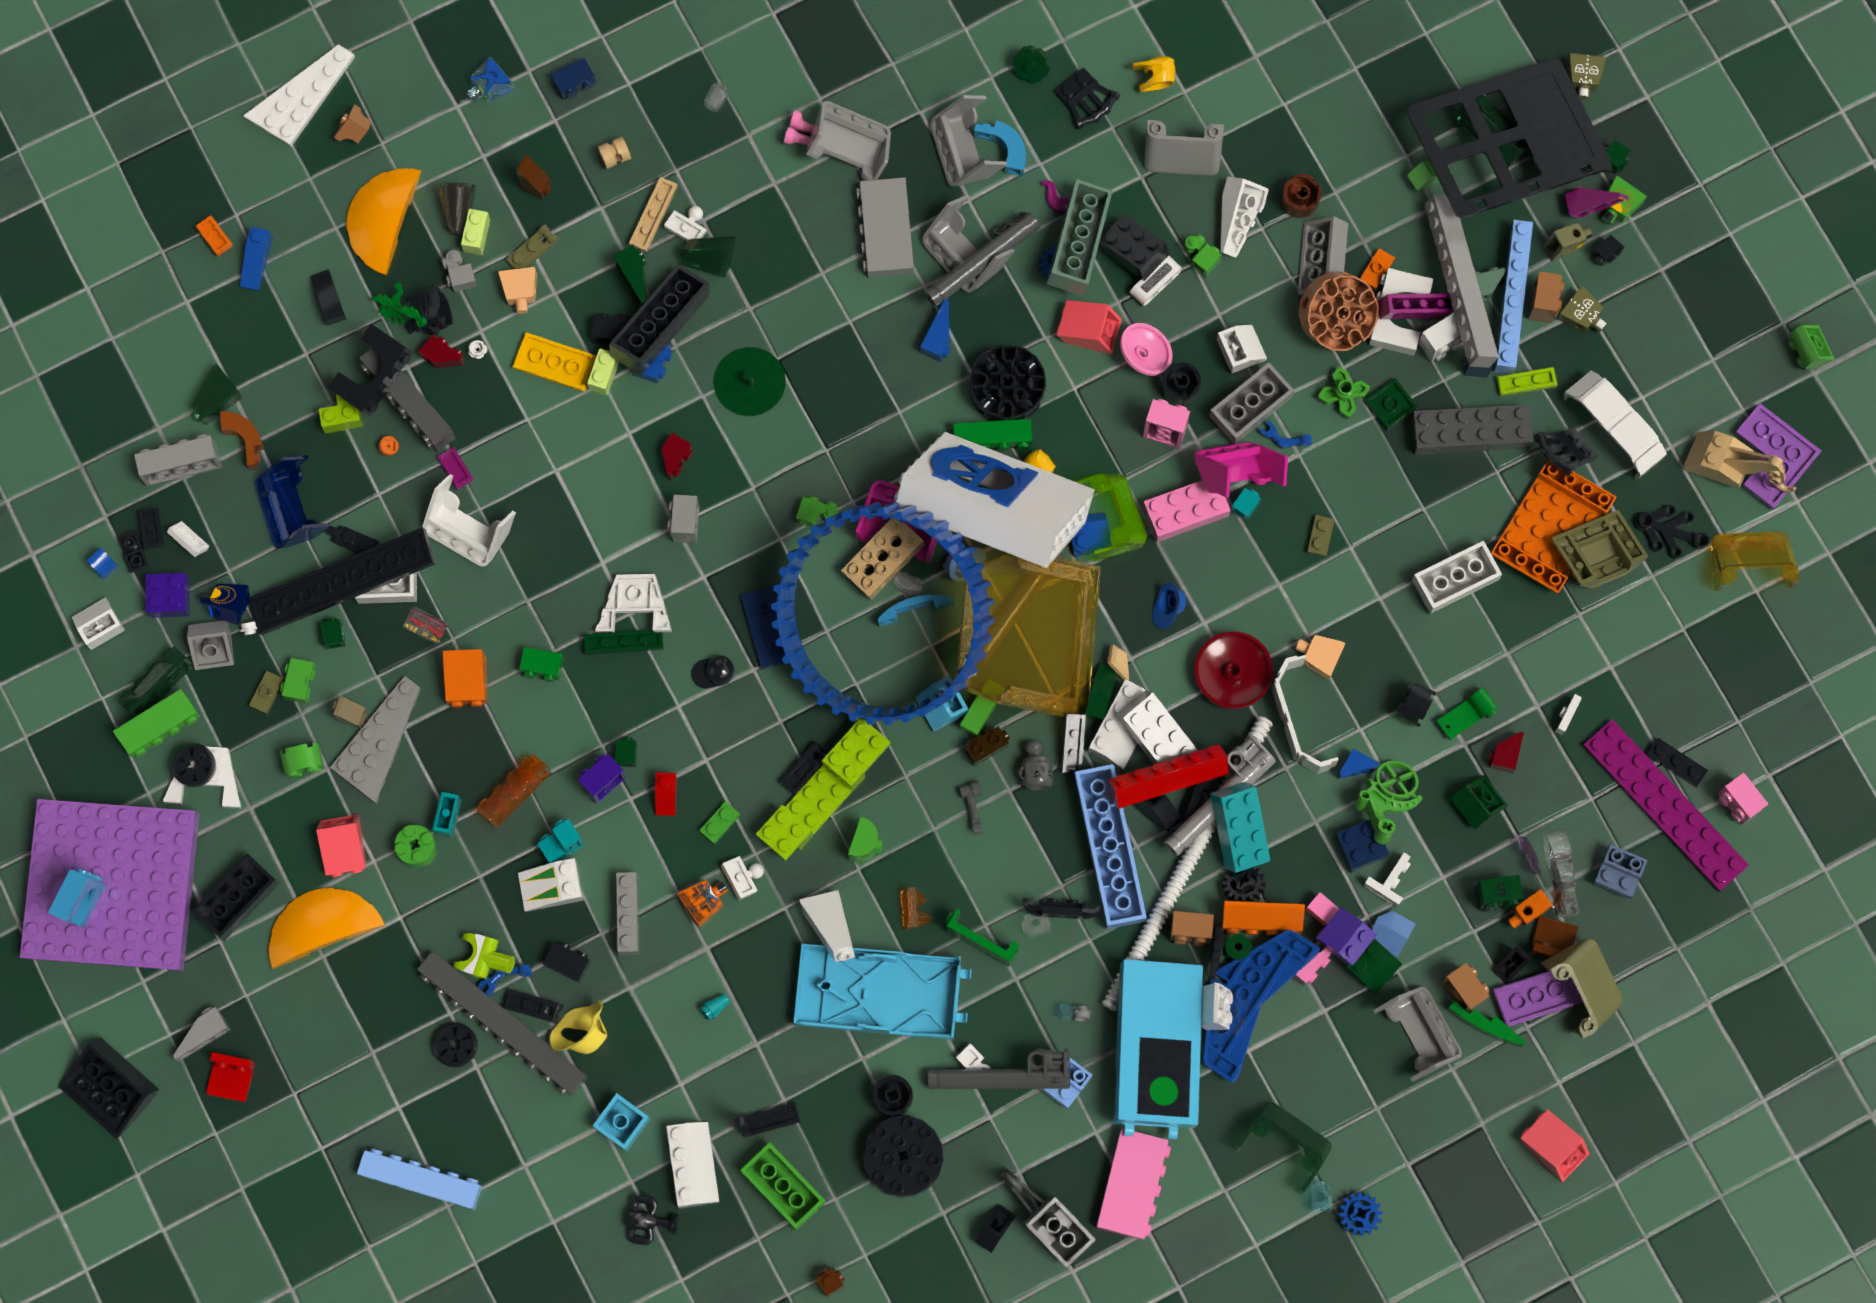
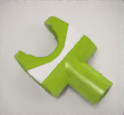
M463 934L462 939L470 942L473 946V954L466 961H454L452 967L481 979H487L490 969L510 974L514 968L515 958L514 956L496 952L498 940L479 934Z

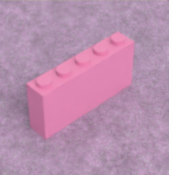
M1121 1128L1096 1228L1144 1240L1145 1236L1149 1237L1152 1225L1148 1224L1150 1216L1154 1217L1157 1205H1154L1153 1202L1154 1198L1159 1197L1161 1185H1158L1160 1177H1164L1166 1166L1163 1165L1164 1157H1169L1171 1146H1168L1169 1140L1135 1131L1133 1137L1124 1136L1125 1129Z

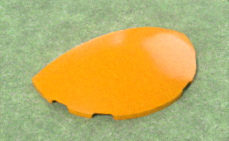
M402 168L383 172L375 176L360 188L349 207L347 231L350 244L356 255L365 262L366 266L380 274L387 276L398 243L397 238L407 208L411 205L422 172L421 170Z
M322 888L307 892L288 904L274 923L269 943L272 969L308 956L311 952L345 939H352L383 927L385 924L377 910L354 892L335 888Z

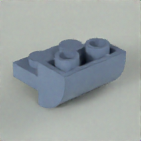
M1610 844L1602 859L1594 884L1631 899L1648 860Z

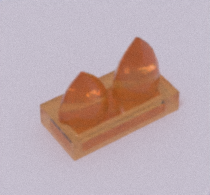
M908 887L900 891L903 930H912L929 923L932 917L923 911L917 910V907L923 905L927 898L921 892L915 891V887Z

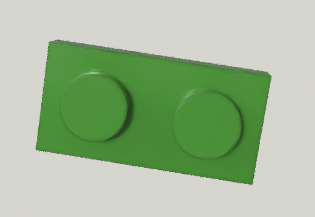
M725 801L699 831L715 845L741 814Z

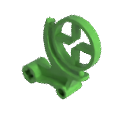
M1393 760L1381 764L1375 774L1374 781L1371 778L1367 779L1366 785L1368 790L1361 791L1355 802V808L1359 811L1364 810L1369 816L1374 830L1373 838L1379 844H1387L1396 829L1394 822L1386 819L1383 812H1405L1416 807L1423 799L1421 795H1415L1419 783L1416 772L1409 765L1400 761ZM1391 767L1400 768L1407 772L1399 777L1396 785L1401 794H1394L1386 789L1394 785L1397 776ZM1384 769L1391 780L1381 784L1379 773ZM1412 778L1414 788L1411 792H1408L1402 782Z

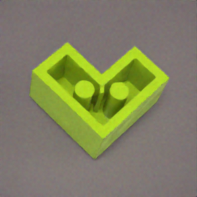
M337 394V406L319 409L321 426L325 434L363 427L361 411Z

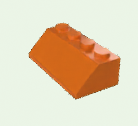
M1224 901L1221 925H1223V931L1230 935L1246 932V935L1254 936L1258 935L1259 932L1266 933V936H1278V933H1283L1287 930L1301 934L1303 931L1305 904Z

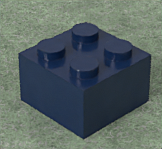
M1370 819L1338 832L1335 836V840L1350 873L1384 860L1389 856L1386 845L1379 844L1374 840V830Z

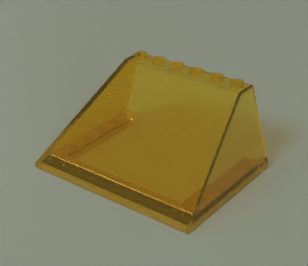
M1004 551L981 562L984 565V569L981 571L983 580H989L991 586L986 590L988 597L994 599V604L989 607V615L995 618V622L988 626L987 633L992 636V641L983 648L987 656L975 665L979 671L975 676L966 680L967 686L963 690L997 704L1065 717V713L1085 714L1091 689L1101 567L1056 557L1045 568ZM966 580L957 671L964 666L965 656L969 653L970 640L973 637L974 615L972 599Z

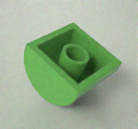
M1801 325L1789 334L1792 339L1789 341V346L1793 351L1797 350L1800 356L1797 358V363L1801 368L1805 367L1806 370H1810L1834 360L1819 325Z
M860 817L848 853L849 861L855 863H864L872 859L875 854L880 855L883 847V840L878 838L875 825L863 817Z

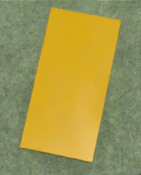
M525 332L512 368L585 393L597 356Z

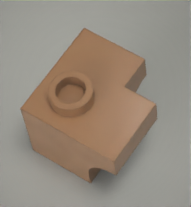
M354 104L348 114L345 113L339 122L341 125L334 138L340 142L343 139H351L359 143L368 131L372 121L367 119L361 113V108Z

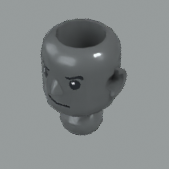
M1041 741L1027 742L1025 744V751L1028 753V757L1021 761L1019 777L1022 779L1023 786L1027 790L1047 789L1054 782L1051 759L1046 755H1042L1043 744Z

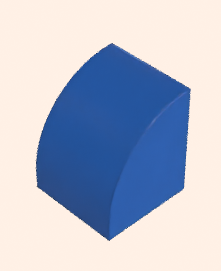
M101 547L86 560L104 580L119 567Z

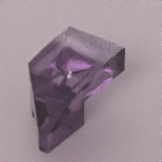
M1525 836L1519 837L1521 854L1523 856L1530 855L1532 873L1534 875L1542 874L1539 859L1532 845Z

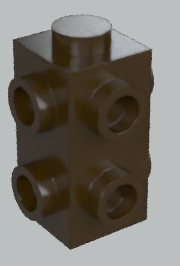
M999 726L995 729L990 727L983 732L984 735L980 738L974 737L966 742L965 751L974 766L979 765L1009 747L1008 740L1010 738L1005 730L1001 731Z

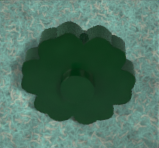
M1032 45L1023 46L1020 51L1016 52L1012 65L1016 68V75L1022 80L1028 79L1031 83L1041 82L1043 77L1049 74L1051 63L1047 61L1048 54L1043 49L1035 48Z

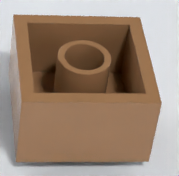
M1539 271L1533 285L1528 320L1552 323L1553 318H1557L1558 311L1560 312L1562 300L1559 299L1565 282H1561L1562 275Z
M1174 911L1171 919L1170 941H1174L1176 945H1186V942L1194 943L1196 947H1206V944L1209 945L1212 939L1214 915Z
M1465 963L1446 976L1442 983L1456 1003L1465 1011L1470 1012L1490 996L1488 994L1490 991L1484 982L1480 983L1476 977L1478 974L1472 965L1468 966Z

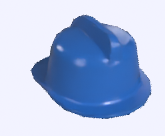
M1166 583L1161 587L1152 613L1153 622L1158 628H1168L1173 623L1176 615L1185 609V591L1178 589L1172 583Z

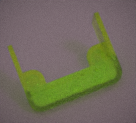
M1096 474L1074 481L1095 489L1097 493L1110 491L1122 526L1112 530L1110 534L1111 546L1094 551V562L1144 546L1147 534L1128 480L1124 475Z

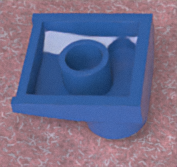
M1105 512L1088 515L1086 523L1071 539L1074 557L1112 550L1111 536Z

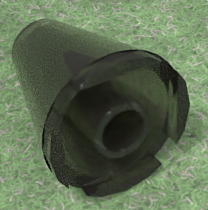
M441 183L438 184V193L446 231H450V235H462V232H464L468 211L472 207L476 185L472 184V188H469L467 183H445V187H442Z

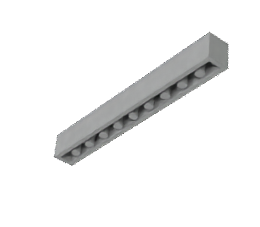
M1433 194L1425 204V211L1427 212L1429 225L1432 229L1434 243L1437 247L1438 258L1441 262L1447 290L1450 294L1465 355L1469 366L1490 368L1499 356L1460 218L1455 215L1447 196Z

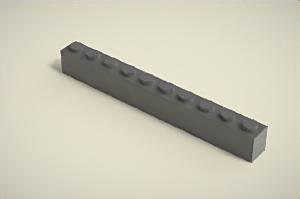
M433 951L417 969L421 973L419 977L427 984L430 981L435 984L436 987L434 989L442 996L447 994L452 999L449 1002L458 1009L462 1006L467 1010L465 1015L473 1021L478 1019L482 1023L480 1027L486 1032L490 1033L493 1031L497 1035L495 1038L504 1046L509 1044L513 1048L511 1050L513 1054L518 1058L525 1057L528 1060L526 1064L534 1071L537 1068L543 1072L542 1077L549 1083L552 1081L559 1085L557 1089L565 1096L568 1093L573 1096L587 1080L588 1077L557 1051L553 1050L551 1046Z

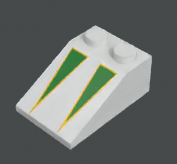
M575 858L549 863L518 873L525 912L584 901Z

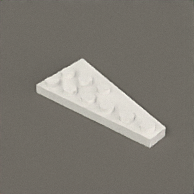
M337 45L243 116L244 119L292 147L353 61L355 55L342 46Z

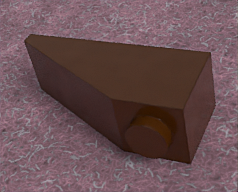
M525 155L516 171L522 190L543 200L545 195L548 196L552 190L550 177L529 156Z

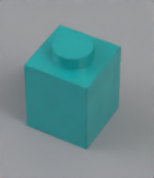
M1244 488L1232 505L1231 512L1247 522L1260 504L1261 498L1259 494L1253 489L1248 490Z

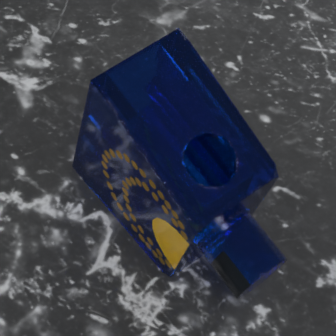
M217 584L212 594L206 592L201 594L200 602L201 604L208 605L210 616L238 625L249 603V586Z

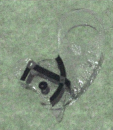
M1565 830L1544 832L1543 851L1546 867L1553 883L1554 915L1556 918L1573 917L1579 913L1576 896L1573 858L1567 832Z

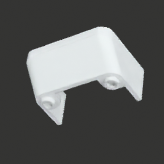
M450 474L434 489L423 522V528L426 529L429 537L479 566H487L508 536L516 512L512 511L503 521H494L490 528L458 510L460 505L459 498L449 491L453 475Z

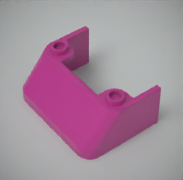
M1243 442L1195 451L1194 461L1203 484L1210 493L1229 497L1230 483L1248 479L1254 481V484L1264 485L1266 482L1271 481L1281 486H1286L1288 456L1260 444Z

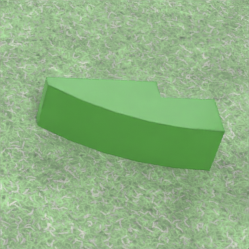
M988 679L961 722L960 729L978 737L1001 698L1005 687Z

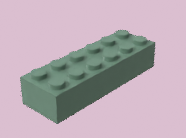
M1076 179L1068 199L1047 285L1083 296L1091 277L1112 190Z

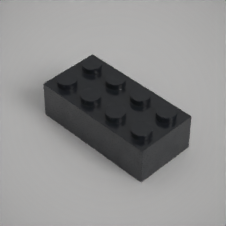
M247 853L191 912L221 940L225 941L280 883Z

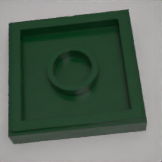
M1396 378L1364 399L1366 405L1386 431L1418 410V406Z

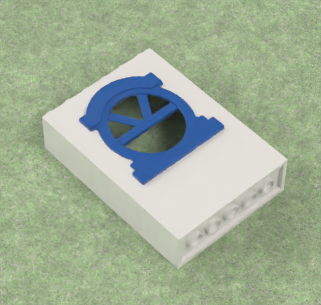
M945 432L941 437H937L934 444H930L927 451H923L920 458H916L912 466L909 465L905 473L900 475L898 483L901 485L895 494L894 501L898 502L900 509L914 505L916 506L917 513L923 514L930 511L933 513V520L939 523L946 520L949 523L948 530L956 533L960 532L963 536L1047 568L1086 523L1095 489ZM957 476L963 477L971 481L967 483L958 478ZM981 484L991 489H985L977 486Z

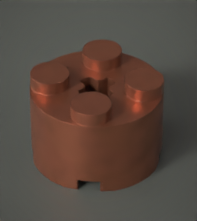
M1297 174L1288 180L1282 194V205L1285 212L1298 218L1312 216L1320 203L1322 195L1320 184L1317 183L1315 178L1307 174Z

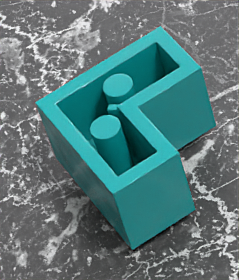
M569 819L558 821L554 825L555 828L552 829L554 833L542 836L539 839L540 842L537 843L549 863L561 861L585 846Z

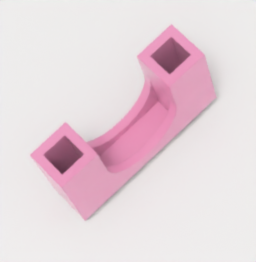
M1319 893L1306 908V911L1325 926L1339 908L1322 893ZM1325 948L1320 953H1317L1316 957L1302 968L1294 978L1304 986L1307 982L1311 984L1318 976L1316 971L1320 967L1324 969L1331 961L1328 957L1332 952Z

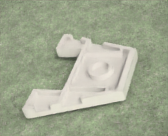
M616 575L608 595V602L601 613V620L599 625L597 624L596 632H615L616 613H653V631L672 632L656 575Z
M207 747L216 759V771L213 778L203 786L224 787L222 807L241 809L229 749ZM192 761L189 768L196 770L199 763ZM175 776L165 794L164 803H183L185 785L181 784Z

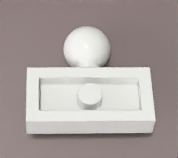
M698 206L691 207L688 211V218L674 210L664 224V228L697 247L707 232L704 227L695 223V221L702 219V209Z
M739 856L721 865L738 900L753 895L758 891L751 877L758 879L763 876L764 868L761 864L753 863L747 870Z

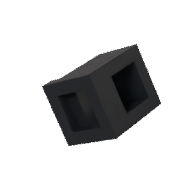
M1610 235L1595 249L1592 256L1599 266H1604L1607 262L1612 263L1617 256L1622 254L1625 247Z

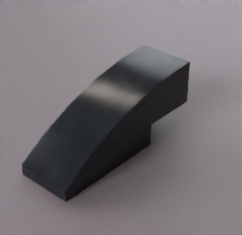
M329 269L312 275L313 285L328 326L346 320L347 318Z

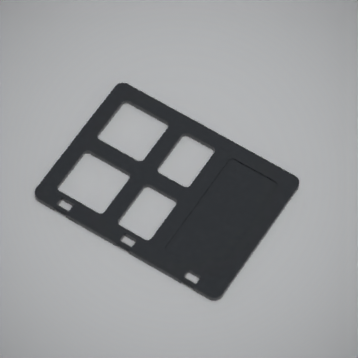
M1551 59L1412 104L1407 110V116L1455 215L1459 218H1467L1479 212L1491 210L1530 197L1533 194L1607 171L1611 166L1607 152L1562 62L1558 59ZM1499 92L1517 127L1492 134L1475 99ZM1455 105H1461L1478 140L1442 151L1439 149L1424 116ZM1518 141L1525 142L1541 175L1521 183L1514 181L1499 150L1500 147ZM1483 153L1486 155L1502 189L1465 200L1451 174L1448 164ZM1589 166L1590 171L1582 173L1580 168ZM1537 184L1538 188L1529 190L1528 185ZM1484 201L1485 206L1476 207L1475 203Z

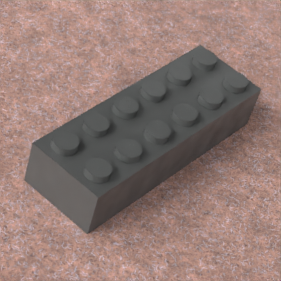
M371 348L359 359L362 363L360 367L363 369V373L369 380L372 379L374 381L380 374L382 360L379 353ZM400 371L398 379L393 381L389 387V392L386 395L387 400L394 408L397 407L400 412L399 414L406 422L409 421L414 432L418 436L421 435L430 450L434 448L438 453L456 439L453 431L404 373Z
M1530 404L1414 411L1411 417L1415 455L1530 448L1533 444Z

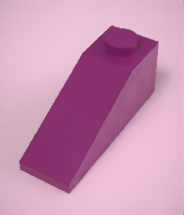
M1582 187L1574 188L1571 190L1572 192L1565 194L1569 214L1577 219L1629 200L1627 195Z

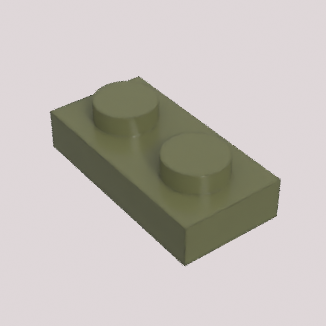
M1319 515L1315 516L1307 554L1326 558L1335 519Z

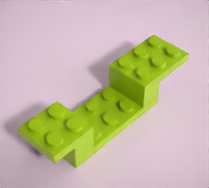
M860 718L822 760L823 765L786 807L780 806L756 833V836L786 861L797 848L801 850L865 779V772L890 746L891 742L872 725L867 724L865 719Z

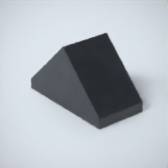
M1517 945L1493 971L1507 984L1532 959Z

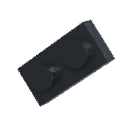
M158 507L138 511L144 549L163 547L164 539Z

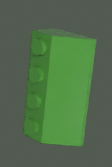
M179 689L113 732L132 758H139L146 754V750L152 746L157 747L161 745L168 736L177 735L184 726H190L197 722L200 714L185 692Z

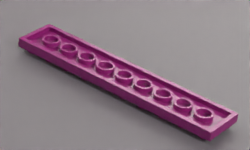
M1613 719L1583 745L1588 753L1718 892L1749 866Z

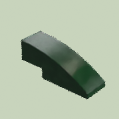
M1099 663L1085 712L1086 718L1103 722L1117 676V673L1109 665Z

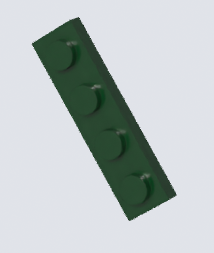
M641 630L584 634L585 655L664 650L663 632Z

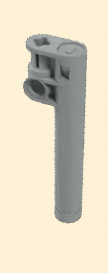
M1247 734V740L1240 746H1236L1227 755L1228 771L1233 776L1219 790L1243 782L1253 785L1276 763L1274 757L1253 735ZM1231 756L1237 757L1239 761L1237 766L1231 764ZM1211 797L1171 837L1164 841L1165 846L1175 856L1180 855L1183 849H1186L1215 821Z

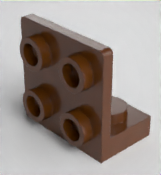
M1540 916L1529 954L1548 959L1574 945L1578 926Z

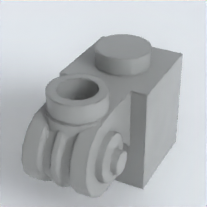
M457 250L449 251L446 257L442 258L444 269L449 271V275L446 276L448 286L453 287L454 292L477 287L471 263L461 265L463 262L461 254Z

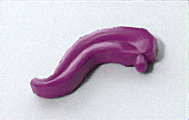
M1049 180L1042 181L1041 185L1047 187L1049 206L1056 212L1065 213L1069 197L1059 198L1055 184Z

